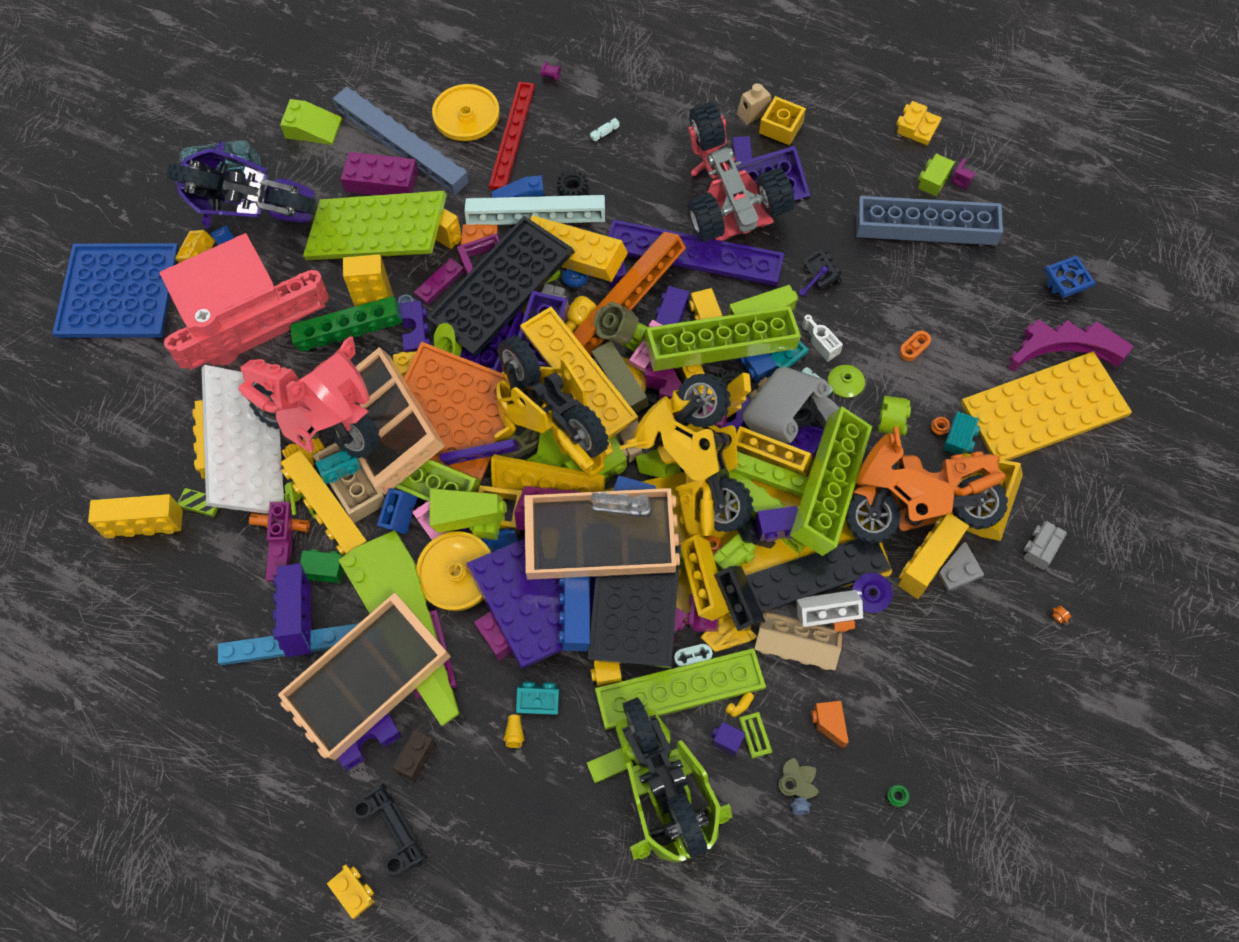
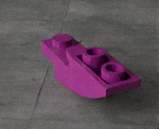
M270 502L266 539L269 542L265 579L267 582H274V575H277V567L291 565L293 533L290 502Z

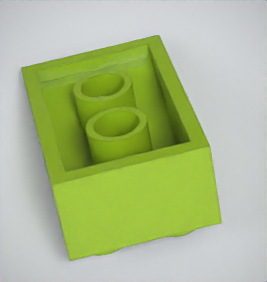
M290 99L280 126L284 137L287 139L333 145L342 117L307 101Z

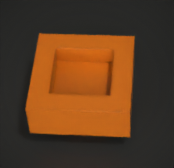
M854 620L831 623L834 631L846 632L849 629H855Z

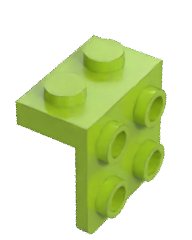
M551 428L545 433H540L537 453L528 458L527 461L566 468L565 463L572 458L568 454L564 455L561 452L560 447L554 441Z

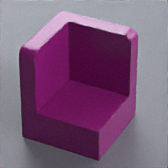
M963 158L951 182L967 189L976 173L964 168L967 159Z

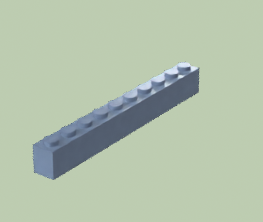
M346 87L332 98L338 112L402 158L415 159L417 168L453 195H456L469 183L468 173L463 167L457 166L452 159L443 156L439 150L432 148L428 142L422 141L414 132L408 131L403 124L397 123L390 115L384 114L379 107H375L369 100L363 99L355 90L352 91Z

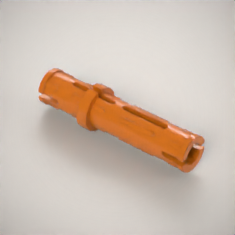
M250 514L252 516L249 517L250 525L265 526L268 529L269 514ZM292 518V530L309 532L310 520Z

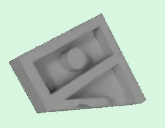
M964 542L941 569L938 576L948 592L983 578L984 573L967 543Z

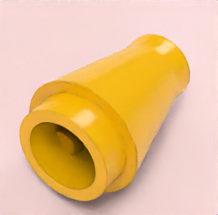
M519 715L508 716L503 740L509 748L521 747L522 742H524L521 717Z

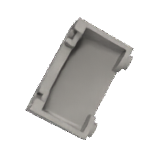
M780 367L772 374L743 413V420L751 431L783 443H791L798 433V425L793 419L795 414L811 393L817 398H823L832 388L824 379L788 367Z

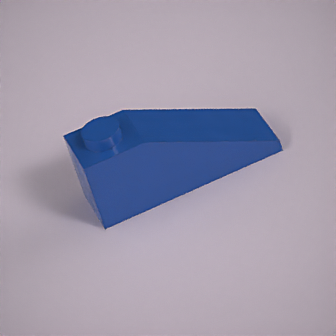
M542 175L524 177L492 191V198L544 197Z

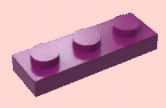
M450 258L414 291V295L428 306L465 272L464 267Z

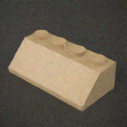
M771 612L763 613L765 623L759 627L754 650H758L763 654L777 655L782 659H793L805 665H816L824 670H836L841 652L843 632L834 631L833 628L822 625L803 627L799 619Z

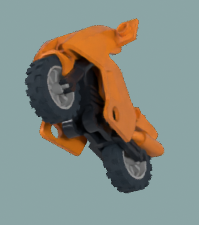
M896 426L893 428L892 433L884 435L863 462L854 487L855 490L852 494L854 498L849 504L845 521L847 522L848 530L852 532L855 538L857 537L859 541L868 542L869 544L881 543L895 533L897 527L901 531L912 530L937 523L941 516L943 517V515L952 512L954 516L968 524V528H975L977 530L987 529L998 523L1004 517V513L1008 508L1006 491L1000 486L1002 480L1006 478L1003 471L999 472L998 462L1000 457L991 454L983 455V452L971 453V457L964 458L963 454L951 456V459L944 460L942 471L930 473L923 469L921 461L917 456L903 455L907 446L905 443H901L899 429ZM977 472H980V473L983 474V475H977V476H970V475L975 474V473H977ZM965 477H968L967 479L963 480V481L958 485V483L960 482L961 479H963V478H965ZM987 492L992 496V499H989V496L986 494ZM994 502V507L991 510L985 504ZM865 504L866 509H868V513L860 511L859 509ZM882 507L885 509L886 513L881 514ZM981 507L989 514L981 517ZM977 509V516L972 514L970 510L975 511ZM858 514L865 516L864 521L861 523L859 522ZM880 517H887L885 525L879 520ZM869 522L870 530L865 529L862 525ZM877 523L882 529L874 531V524Z

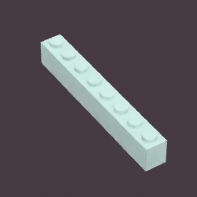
M605 195L466 198V225L517 224L523 216L530 219L532 215L558 223L605 222Z

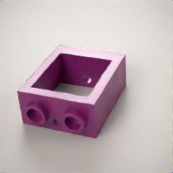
M497 233L457 246L458 255L466 275L474 269L469 257L492 250L500 241Z

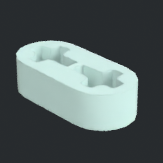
M706 644L680 649L675 653L674 663L677 667L709 660L712 658V649ZM700 650L708 653L705 659L702 656L695 657V655H699ZM680 655H684L685 658L692 656V658H688L687 662L684 664L682 661H678L680 659Z

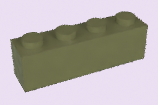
M612 341L592 351L593 360L635 413L649 406L647 396Z

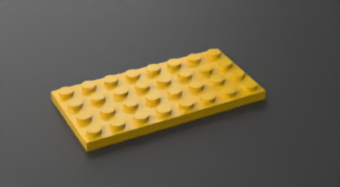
M1094 351L969 396L961 401L967 415L979 419L977 425L980 426L978 434L989 454L997 455L1001 460L1006 461L1130 416L1132 413Z

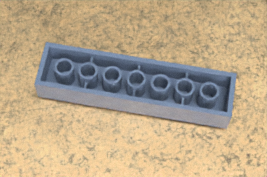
M859 196L856 208V237L998 245L1003 234L1002 206L1000 203Z

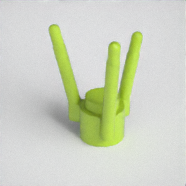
M289 482L285 485L286 493L284 494L285 502L290 501L292 515H295V502L300 500L301 497L303 500L306 498L302 493L297 494L292 487L294 482ZM312 508L309 510V512L311 513L313 519H315V512Z

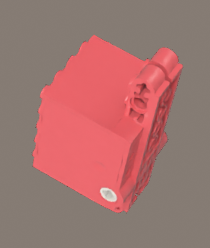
M246 233L159 272L187 326L170 334L165 339L164 345L180 368H189L190 370L207 362L212 366L232 363L239 354L291 330L290 325L292 322L324 308L325 303L329 299V294L322 277L316 270L298 274L296 277L274 286Z

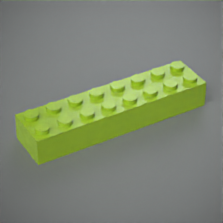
M791 306L648 327L646 328L645 344L654 372L797 349L801 335Z
M842 406L828 416L790 533L791 537L822 556L835 549L838 545L872 429L870 424Z

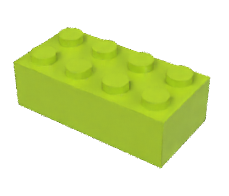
M430 458L398 484L396 488L430 502V489L476 492L481 479Z

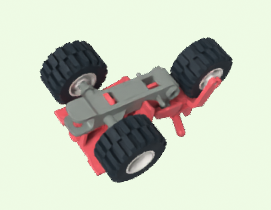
M708 102L691 108L689 112L691 127H688L691 148L695 154H699V157L703 159L691 171V175L696 176L706 168L710 177L717 179L711 182L708 193L688 200V212L697 237L702 242L714 238L715 240L724 241L734 235L746 234L757 227L772 224L774 222L773 217L793 211L794 194L785 172L781 168H777L760 174L757 177V184L745 170L738 172L736 166L741 165V161L734 163L735 157L732 149L725 147L718 150L719 147L726 144L727 140L726 120L720 115L717 107L712 102Z

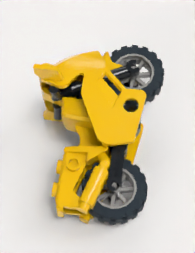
M513 335L500 342L497 352L499 353L498 358L501 361L503 370L501 373L509 384L505 380H501L496 386L498 411L505 428L494 435V443L501 442L513 435L520 436L526 429L545 433L552 428L554 441L560 447L561 452L564 455L568 454L585 473L593 477L604 470V459L614 451L608 440V434L605 432L606 428L601 424V419L597 418L596 413L586 406V390L566 359L561 360L560 368L540 367L532 348H529L528 343L525 340L522 341L521 337Z
M695 374L683 381L684 384L680 385L678 390H673L671 399L665 396L653 405L639 422L633 438L626 440V445L619 446L620 450L642 448L644 454L657 448L663 463H678L685 471V484L677 486L675 489L678 493L676 503L681 507L682 512L680 521L685 526L689 537L694 535L700 536L701 533L702 535L709 536L712 535V532H730L739 529L751 518L750 514L754 508L752 506L753 497H750L749 494L751 493L750 490L744 487L745 484L738 482L737 479H730L729 472L738 467L736 428L733 425L723 428L715 426L729 412L727 409L731 405V401H729L731 396L730 392L726 389L728 387L725 383H722L721 378L715 377L713 374ZM704 385L703 393L701 394L697 387ZM708 387L713 391L711 395L707 394ZM708 406L713 407V410L710 413H708ZM735 502H738V509L734 507ZM730 510L737 513L732 519L730 515Z

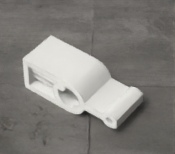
M807 314L804 316L802 327L812 336V346L827 362L838 356L843 346L838 338L826 326L817 325L812 320L811 315Z

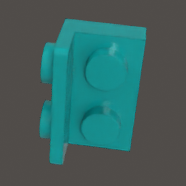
M340 451L315 462L325 484L334 483L339 478L352 475L361 469L358 459L355 456L348 455L346 451Z
M523 681L517 687L516 713L558 715L560 686L555 685L556 683L544 682L543 685H535L533 681Z

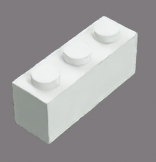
M856 590L797 599V615L803 627L862 619V599Z

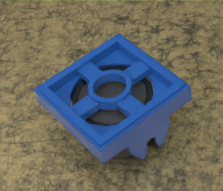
M1077 255L1049 265L1044 269L1049 277L1048 288L1052 287V293H1056L1062 298L1073 296L1078 292L1094 287L1096 284Z

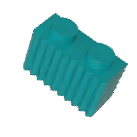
M957 411L943 450L956 455L971 453L975 442L972 441L973 436L977 437L980 426L977 425L979 419Z

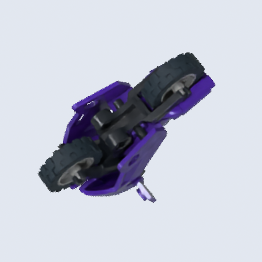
M223 141L219 142V145L216 144L215 149L202 150L186 157L181 165L169 164L166 178L175 180L180 196L198 213H203L202 224L207 229H209L212 214L260 218L262 209L266 210L277 220L304 223L308 222L310 214L307 213H314L316 199H313L314 191L310 190L309 187L286 178L274 181L267 180L269 171L266 168L231 153H224L225 142ZM226 160L244 166V174L234 171L226 172L229 164L225 163ZM222 162L219 170L215 169ZM209 199H213V210H211ZM220 200L237 204V211H221Z

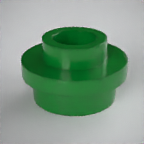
M894 785L888 790V801L895 807H902L909 801V792L902 785ZM899 793L901 795V800H897L894 797V794Z

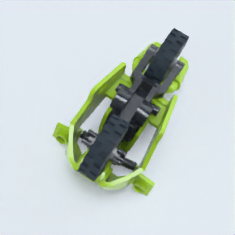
M638 697L622 703L628 724L625 719L616 723V732L623 753L636 762L634 767H631L630 762L626 763L645 835L644 840L630 847L633 859L646 858L650 855V851L653 850L659 858L678 863L686 860L685 856L693 858L707 852L708 849L713 847L719 837V824H724L732 818L730 805L727 804L720 807L708 782V775L705 769L682 740L678 741L676 749L671 750L669 745L670 731L651 709L645 710ZM689 774L709 805L705 808L701 807L695 812L691 806V794L685 777ZM647 792L660 821L665 825L651 829L650 832L645 822L639 798L640 795ZM666 835L671 840L676 839V841L663 846L655 842L653 838Z

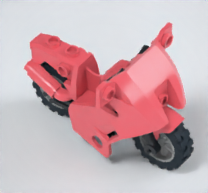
M348 337L334 355L320 363L312 372L300 380L292 369L280 368V365H271L265 363L262 359L249 360L241 366L244 383L239 386L238 390L242 396L248 399L249 405L254 410L253 413L256 417L258 416L262 423L265 422L268 427L280 428L285 437L311 453L314 450L312 439H318L324 434L325 428L331 430L330 434L332 438L334 437V442L341 447L342 451H346L348 455L355 456L358 459L361 457L362 459L366 458L380 445L379 429L375 427V422L369 419L367 414L369 411L355 404L357 402L363 405L370 398L364 380L350 361L356 354L353 337ZM299 435H301V436L304 438V440H305L306 443H304V442L300 439V436H299Z

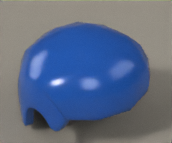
M569 269L562 271V281L571 288H580L589 280V275Z

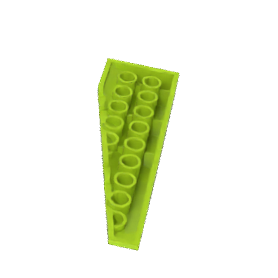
M396 531L362 544L339 559L341 566L370 614L392 594L396 593L438 641L430 612L426 606L427 601L421 589V581L416 572L415 561ZM395 609L377 624V627L410 679L436 657ZM444 663L416 687L441 726H444L460 714L453 689L449 684V676L447 670H445Z

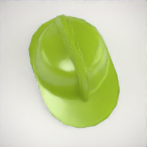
M448 323L440 324L434 333V347L460 357L462 348L455 341L453 327Z

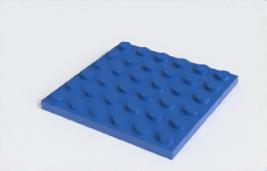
M73 244L52 333L54 337H163L171 295L159 272L176 265L177 261L175 258L179 251L178 244Z

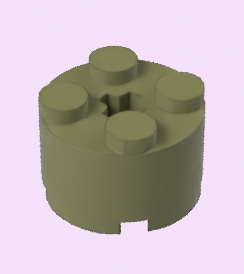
M609 302L605 307L599 308L594 318L597 335L612 341L614 344H628L639 322L634 312L615 302Z

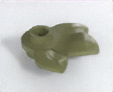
M795 758L788 760L783 767V776L779 780L780 791L786 796L796 795L799 798H813L819 793L818 789L811 784L815 778L816 768L812 766L799 767ZM791 782L793 788H786L785 783Z

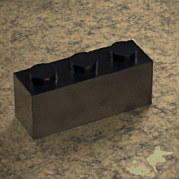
M729 566L714 574L737 631H748L765 623L742 566Z

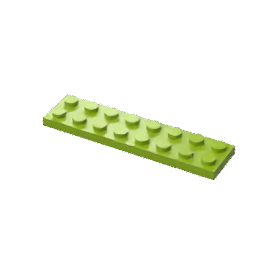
M753 648L595 688L604 727L605 730L616 728V723L622 719H625L628 724L622 703L637 697L641 700L645 710L651 709L659 717L741 696L748 692L764 690L766 685Z

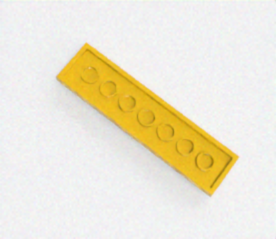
M552 307L520 325L522 332L549 367L560 368L561 360L566 359L586 390V406L596 413L597 418L601 419V424L605 426L608 438L613 437L638 420L637 414Z

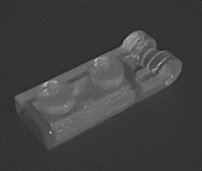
M592 493L591 502L593 510L647 515L651 510L649 498L644 494L638 497H630L626 494Z

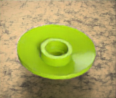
M840 365L830 372L828 384L833 388L832 392L837 396L852 398L863 391L865 378L856 367Z

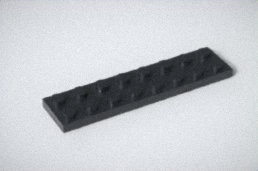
M859 539L837 545L835 549L823 556L816 552L747 575L746 577L763 614L795 603L797 599L816 596L855 583L856 580L861 579L860 576L863 574H882L888 572L890 566L879 543L869 544L868 542H861Z

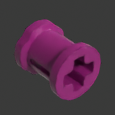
M544 62L541 68V77L547 76L554 78L556 81L559 80L561 66L556 67Z

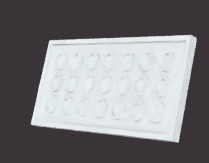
M204 365L202 367L206 506L269 514L270 502H284L282 464L280 463L282 462L280 429L268 427L265 422L262 423L260 418L256 417L253 413L254 410L251 409L250 402L238 390L239 386L244 383L242 372Z

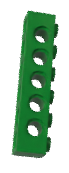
M394 296L291 324L290 328L292 344L301 352L319 346H326L333 342H340L350 336L358 337L365 333L376 332L379 329L394 327L403 322L400 304Z

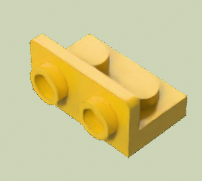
M204 230L189 231L176 255V261L181 263L186 259L212 249L215 240Z
M345 864L342 867L343 870L330 880L327 885L351 918L355 919L375 902L372 897L375 893L367 883L363 885L359 880L361 874L355 866L350 868Z

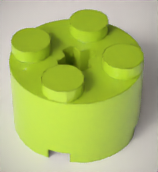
M884 395L879 415L881 423L878 424V433H892L893 428L898 426L899 435L906 436V422L911 412L910 400Z

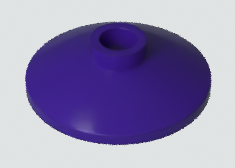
M866 573L860 576L861 579L855 581L852 590H856L861 597L863 611L877 613L886 609L893 598V589L890 582L878 573ZM872 588L876 589L877 595H872L870 590Z

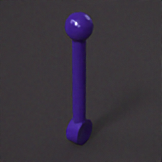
M826 266L821 268V271L805 289L799 291L801 296H806L808 289L823 273L828 271Z

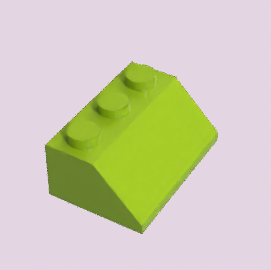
M615 435L608 439L614 452L604 459V470L597 473L598 475L605 476V483L613 475L624 472L627 467V458L623 450H620V444ZM573 459L565 463L567 469L583 471Z

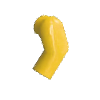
M750 692L745 693L737 706L729 703L725 710L726 713L730 714L731 717H737L747 710L754 699V695Z

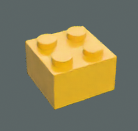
M775 96L761 119L759 133L790 145L804 122L806 108Z

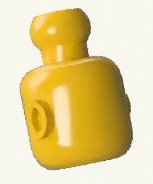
M578 296L569 305L570 308L565 323L569 330L574 333L597 307L589 298Z

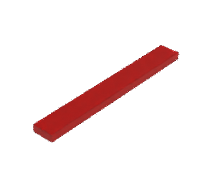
M518 82L489 183V190H497L509 183L535 90V84Z

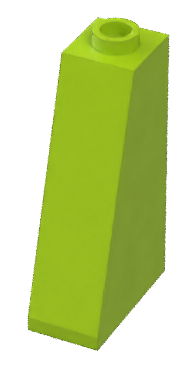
M787 285L730 304L729 315L791 306V309L794 310L798 296L796 291H793L791 286Z
M430 489V526L437 533L505 521L507 505L497 494Z

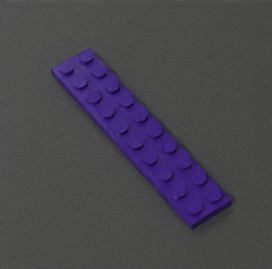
M618 220L612 221L608 237L622 240L629 257L640 259L663 232L678 234L686 247L671 265L774 286L778 284L784 253L715 239L702 242L695 235Z

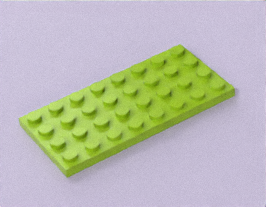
M444 191L320 199L303 257L306 260H321L379 254L381 256L432 254L447 195Z

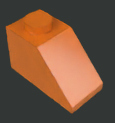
M841 701L816 703L814 710L811 711L812 722L816 723L817 730L841 748L846 747L849 741Z

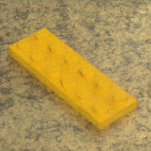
M495 454L491 458L492 487L523 491L524 486L581 491V493L605 492L604 475L596 474L592 477L583 471ZM585 504L583 508L602 512L604 504Z

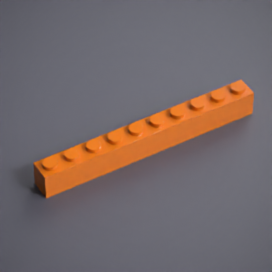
M663 232L575 330L573 335L590 356L592 351L598 348L605 340L597 335V330L594 326V318L599 308L605 307L609 302H615L632 310L686 249L678 234Z

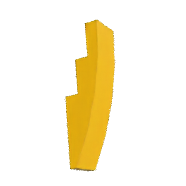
M742 373L727 386L728 388L726 389L730 392L731 396L729 397L731 405L727 409L729 411L727 417L742 409L741 403L746 401V395L751 392L750 374Z

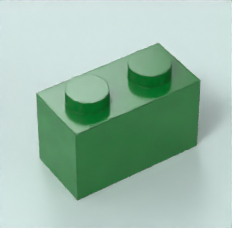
M310 549V551L303 550L300 563L309 580L341 584L344 569L339 559L343 557L342 554L335 551L323 553L316 549Z

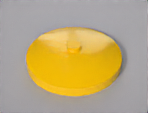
M462 84L453 86L438 96L433 105L432 115L436 128L444 136L458 141H471L487 135L494 129L498 123L500 111L496 97L489 90L478 85Z
M460 531L448 532L433 539L423 549L416 566V572L420 578V585L425 598L434 606L447 611H462L480 603L483 597L466 565L467 562L491 553L488 546L475 535Z

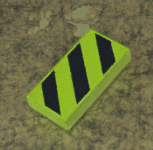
M187 488L184 489L178 501V505L183 509L215 517L219 508L206 506L205 493Z

